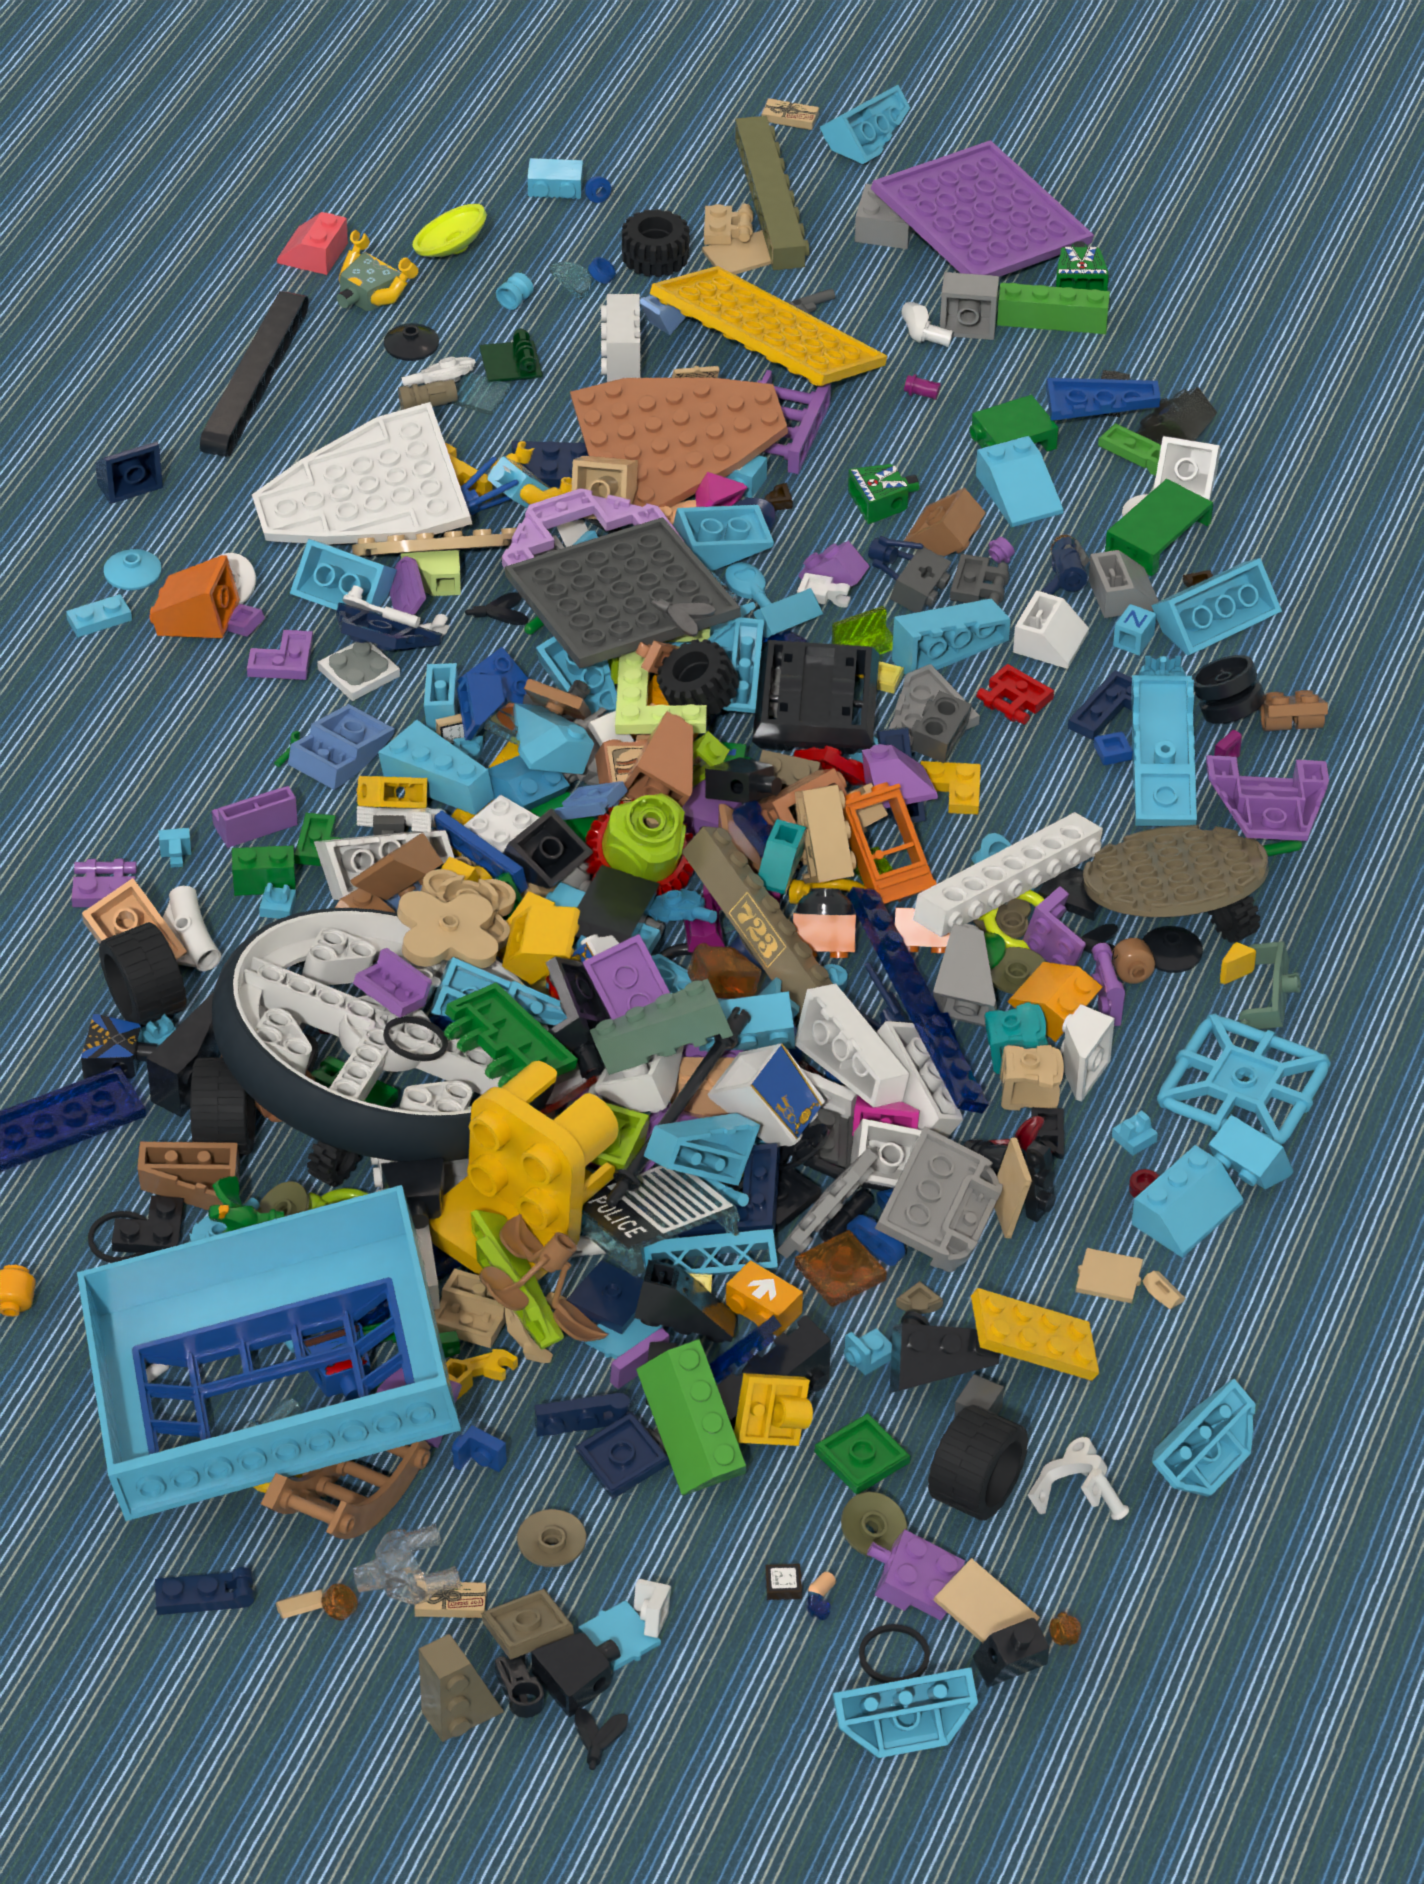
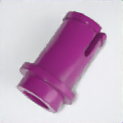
M917 374L913 376L908 375L904 391L909 392V396L917 394L937 400L941 383L917 378Z

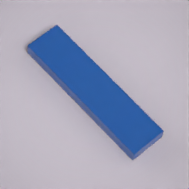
M441 810L434 816L437 830H446L450 845L478 866L483 867L495 878L502 873L509 872L520 894L528 889L522 866Z

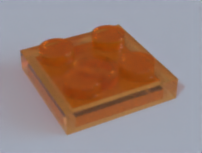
M850 1230L795 1257L796 1268L831 1307L886 1280L887 1271Z

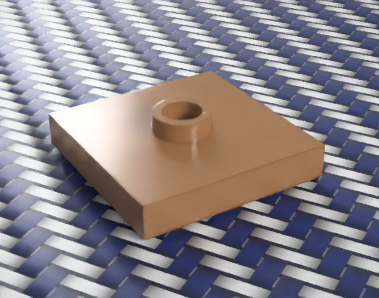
M532 679L527 680L524 690L534 703L545 706L547 710L559 715L566 714L582 720L592 714L583 698Z

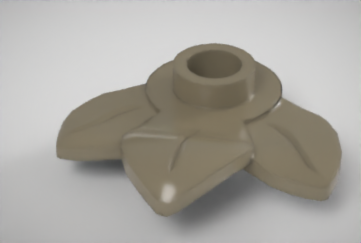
M1012 899L1007 905L999 906L995 919L1001 931L1011 938H1019L1025 935L1028 928L1027 917L1031 913L1030 904L1025 900ZM973 920L976 927L987 932L983 921Z

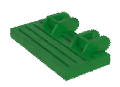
M495 982L447 1003L445 1014L455 1022L447 1026L444 1035L451 1041L459 1038L456 1047L461 1052L465 1053L480 1046L495 1061L490 1062L484 1074L492 1080L500 1077L497 1083L498 1087L501 1088L533 1061H541L550 1065L557 1071V1077L576 1068L578 1059L498 983Z

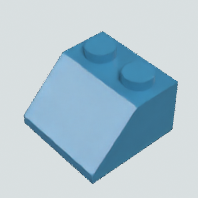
M520 755L488 769L494 800L502 795L526 810H531L552 798L564 794L570 786L561 772L531 770Z

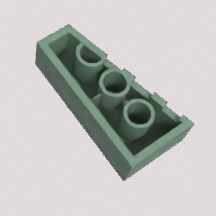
M708 979L693 981L676 993L663 994L653 1003L644 1007L637 1006L631 1008L625 1015L614 1020H604L597 1024L596 1028L590 1030L609 1075L648 1063L651 1059L650 1056L654 1054L664 1057L674 1055L680 1046L693 1043L695 1048L708 1043L707 1038L720 1034L722 1039L733 1036Z

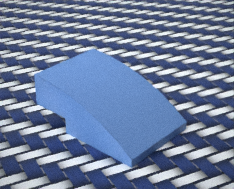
M347 704L312 723L310 734L291 744L288 765L335 790L359 773L378 754L393 736L395 728Z

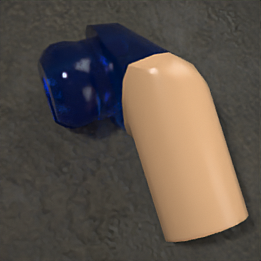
M823 1572L808 1588L807 1612L812 1618L817 1617L820 1620H825L831 1613L829 1611L832 1608L831 1604L823 1601L825 1594L836 1584V1579L830 1572Z

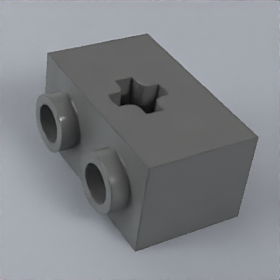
M925 547L919 549L896 580L890 599L915 613L922 612L926 606L931 608L938 597V589L944 590L951 578V575L948 574L951 561Z

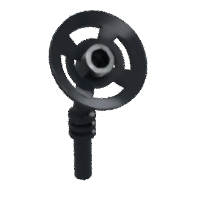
M817 1124L804 1129L802 1138L792 1146L784 1145L780 1149L779 1170H788L803 1164L805 1167L808 1166L813 1170L836 1179L846 1169L819 1158L820 1154L818 1152L822 1149L830 1134L829 1128L824 1124ZM789 1155L792 1156V1162L785 1164ZM866 1182L857 1188L862 1187L863 1191H866L867 1188L879 1191L893 1189Z

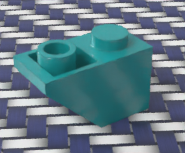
M776 819L767 840L758 876L764 882L763 886L766 890L783 895L786 894L804 852L806 827Z

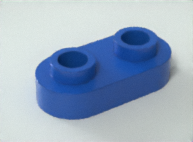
M857 1215L847 1224V1232L852 1241L885 1264L894 1266L905 1256L904 1243L876 1230L877 1222L873 1218Z

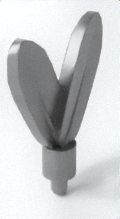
M663 599L651 601V604L656 606V610L668 614L674 624L684 634L693 637L697 636L698 628L692 618L708 617L715 613V608L706 603H679L672 605V603Z

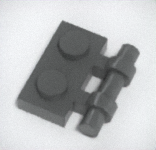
M961 554L950 590V600L970 603L979 601L980 597L992 599L998 605L1003 600L1005 594L1003 587L1008 583L1010 576L1008 564L999 563L997 567L989 566L990 558ZM985 580L992 581L993 584H988L984 582Z

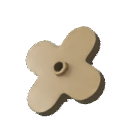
M445 869L432 870L424 876L421 891L433 895L443 903H448L456 896L466 893L477 894L486 898L493 907V914L490 925L484 931L496 939L498 951L507 945L510 927L502 917L508 915L513 910L516 893L509 884L496 879H479L478 883L464 880L465 876Z
M412 891L404 894L399 900L397 916L411 930L403 938V956L409 962L424 967L440 964L442 960L448 961L452 957L480 969L491 966L496 960L498 951L496 939L484 931L491 923L493 914L491 903L486 898L471 893L458 895L448 903H443L433 895L422 891Z

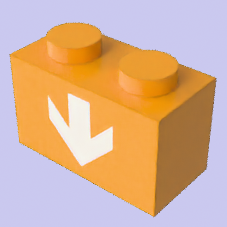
M750 1260L726 1283V1306L734 1313L741 1314L753 1321L762 1330H767L778 1337L802 1314L803 1291Z

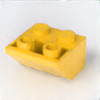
M531 905L512 920L502 967L531 985L542 977L546 978L550 974L546 965L547 961L555 956L571 959L574 952L572 948L574 937L579 929L578 919L580 910L576 907Z

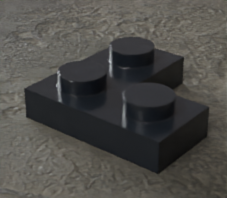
M151 1196L148 1220L115 1218L112 1251L144 1252L147 1254L179 1245L184 1198Z

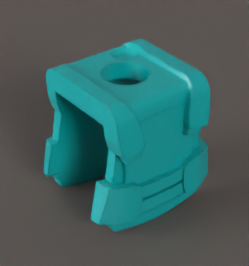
M1028 1002L1016 1006L1015 1009L988 1011L984 1015L993 1071L996 1074H1000L1005 1046H1019L1024 1049L1037 1048V1046L1049 1045L1046 1037L1045 1017L1038 1004L1034 1005Z

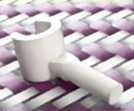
M443 614L436 615L432 623L419 625V627L442 633V637L447 633L450 626L445 625L448 617Z

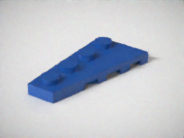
M1047 378L1046 381L1051 421L1153 408L1160 405L1161 397L1158 381Z

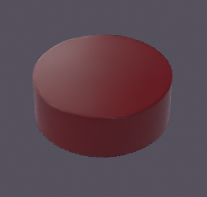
M1148 1169L1134 1172L1129 1181L1130 1194L1134 1198L1137 1197L1159 1175Z

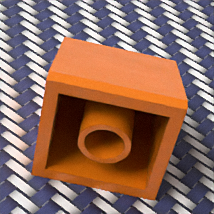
M227 555L218 556L168 576L164 586L159 590V597L155 605L150 609V621L154 624L157 636L223 638L232 613L240 601Z

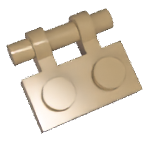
M721 204L705 206L704 245H731V239H739L742 242L749 241L753 233V226L751 224L753 221V211L750 205L742 204L738 212H732V206Z

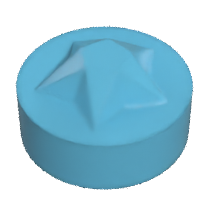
M835 964L823 966L827 970L828 978L831 982L837 984L844 991L848 983L847 971Z

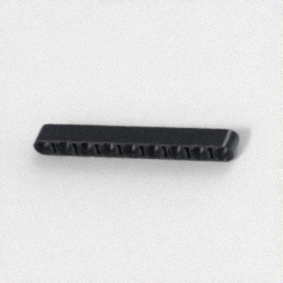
M279 291L201 434V452L224 457L231 456L306 317L309 306L308 296Z

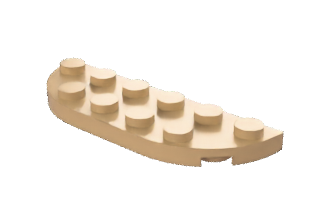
M517 528L501 529L502 534H491V529H479L473 531V536H463L462 531H450L444 533V538H434L433 533L416 534V540H405V535L387 536V542L376 543L374 537L358 538V544L352 545V553L358 556L398 554L401 552L510 546L512 536Z

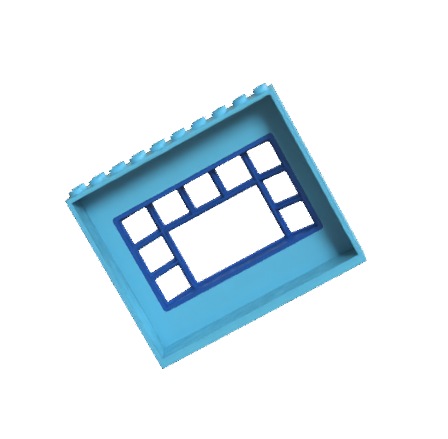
M402 1185L77 1272L108 1477L125 1521L269 1483L272 1481L275 1473L291 1477L461 1430L417 1233ZM387 1299L391 1317L358 1340L354 1323ZM344 1326L348 1345L306 1356L303 1337ZM394 1332L399 1353L365 1376L362 1356ZM292 1340L296 1359L254 1370L251 1351ZM240 1354L244 1373L202 1384L199 1365ZM345 1360H351L359 1398L211 1438L205 1404L206 1398ZM145 1363L188 1367L191 1386L148 1383ZM400 1368L403 1369L405 1386L369 1395L372 1389ZM150 1397L193 1401L197 1422L155 1420ZM156 1433L199 1437L201 1441L159 1452Z

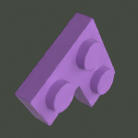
M283 630L280 650L251 648L247 665V677L306 680L313 644V631Z

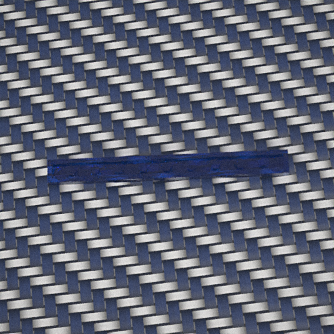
M852 887L847 897L853 903L854 911L957 1109L983 1114L989 1103L982 1092L981 1086L975 1079L970 1065L965 1060L958 1042L954 1039L947 1021L943 1018L936 1000L932 997L925 979L921 976L914 958L910 955L903 937L899 934L892 921V916L888 913L882 897L873 889Z

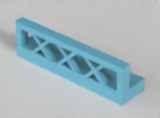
M773 1229L643 1241L640 1247L641 1262L644 1261L645 1271L648 1259H670L674 1262L673 1266L678 1265L686 1272L712 1274V1276L738 1273L746 1265L739 1264L742 1259L747 1263L751 1260L766 1270L778 1268ZM768 1249L769 1262L757 1263L747 1253L749 1251ZM736 1253L739 1256L733 1265L724 1266L714 1257L716 1254ZM703 1256L707 1260L701 1268L691 1269L682 1262V1259L684 1257ZM710 1262H711L714 1266H716V1267H708V1268H706L707 1265H708Z

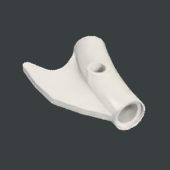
M190 886L176 887L169 894V904L162 917L187 951V954L176 961L178 965L197 967L200 971L211 970L220 962L221 953L204 924L196 890Z

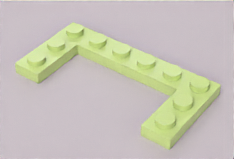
M711 627L698 631L697 636L694 637L683 635L664 642H692V640L697 639L699 642H702L704 639L710 638ZM636 651L619 657L615 717L616 734H651L666 711L682 717L685 722L692 725L693 733H706L707 705L647 706L649 672L641 668L645 658L635 653Z

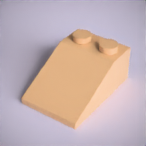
M133 878L82 912L84 924L99 944L106 938L150 922L160 929L169 943L176 960L187 954L184 946Z

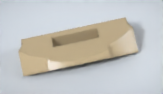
M1159 1271L1147 1273L1142 1280L1149 1293L1170 1310L1183 1303L1186 1299Z
M322 1589L298 1594L276 1602L278 1613L283 1619L327 1607Z

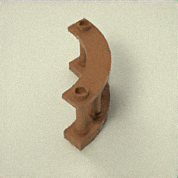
M424 1440L413 1443L411 1446L405 1445L387 1450V1452L403 1458L390 1477L355 1463L353 1460L303 1473L301 1478L296 1476L285 1477L275 1473L261 1505L278 1513L293 1514L301 1512L329 1524L326 1532L340 1539L358 1537L378 1524L396 1505L419 1469L422 1470L426 1467L430 1458L429 1450L431 1446ZM348 1474L380 1489L368 1498L334 1483L341 1475L346 1476ZM330 1496L339 1500L340 1504L337 1507L319 1498Z

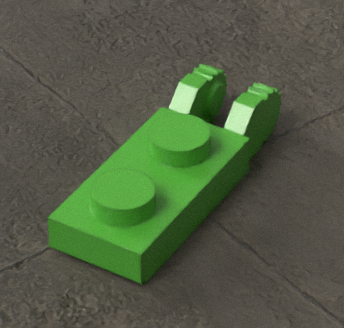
M1116 423L1099 438L1098 446L1143 468H1147L1150 474L1156 475L1161 450L1160 444Z

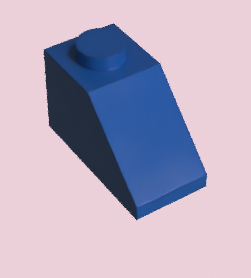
M467 673L458 686L457 692L465 740H472L491 720V717L498 712L500 707L504 705L506 690L502 687L500 675Z

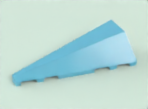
M454 957L449 959L440 979L441 984L436 989L431 1014L447 1016L445 1014L447 1003L496 982L540 1024L557 1025L567 1019V1016L561 1010L560 1000L516 981H507Z

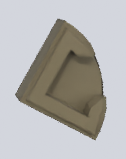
M919 1281L896 1298V1306L906 1312L913 1311L919 1314H926L942 1308L943 1299Z

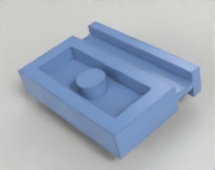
M623 781L578 787L562 802L564 807L556 808L554 811L562 820L604 815L608 808L619 804V800L628 790Z

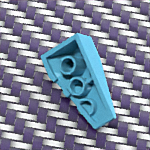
M896 85L820 126V129L832 151L864 164L882 153L884 144L891 139L893 130L900 125L910 106L899 85Z
M515 703L513 713L515 725L518 727L516 737L517 740H520L518 752L528 768L531 770L583 774L594 746V742L586 730L542 706Z

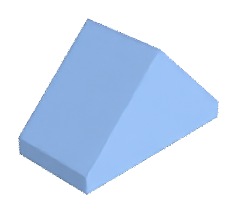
M653 295L640 299V305L649 322L669 335L686 318L679 309L662 304L659 298Z

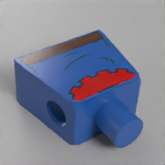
M355 1324L359 1340L364 1337L361 1324ZM345 1328L303 1340L306 1356L348 1345ZM368 1352L362 1356L365 1376L371 1373ZM351 1360L308 1370L326 1397L343 1393L346 1401L359 1398Z

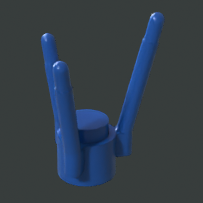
M492 457L464 485L460 486L469 514L471 515L510 500L511 498L505 495L484 502L519 483L518 480H513L480 497L475 489L468 490L496 462V457Z

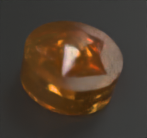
M333 1584L323 1593L321 1598L324 1611L336 1620L349 1618L358 1606L355 1593L344 1584Z

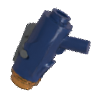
M1060 535L1054 539L1050 548L1052 568L1056 574L1040 591L1050 595H1054L1061 587L1066 591H1078L1086 585L1088 578L1085 566L1089 563L1090 559L1078 540L1070 535Z

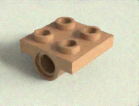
M1311 690L1295 691V696H1284L1283 692L1266 693L1264 704L1258 709L1261 715L1263 731L1291 730L1292 722H1294L1295 729L1323 728L1325 714H1328V702L1320 698L1319 695L1313 694Z

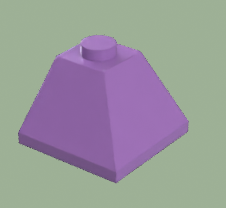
M879 744L870 749L862 750L866 785L872 783L874 787L888 782L889 786L899 783L905 804L938 798L937 792L923 765L893 745ZM889 801L882 802L884 808L891 807Z

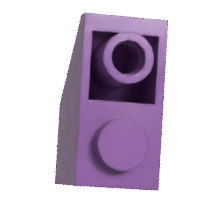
M848 540L838 546L836 543L830 545L819 555L817 552L811 554L804 561L805 567L798 576L801 580L805 573L833 577V583H845L851 587L859 582L870 566Z

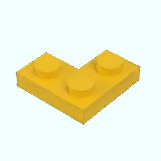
M921 761V765H923L935 790L949 792L948 813L978 815L981 764Z

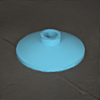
M139 549L118 552L111 556L104 565V576L107 582L122 590H140L149 587L159 579L162 572L160 560L154 554Z

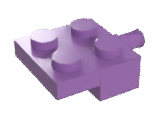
M906 1529L894 1541L891 1551L872 1542L867 1555L884 1563V1570L874 1595L904 1611L909 1605H912L941 1621L947 1612L933 1599L962 1569L965 1560Z

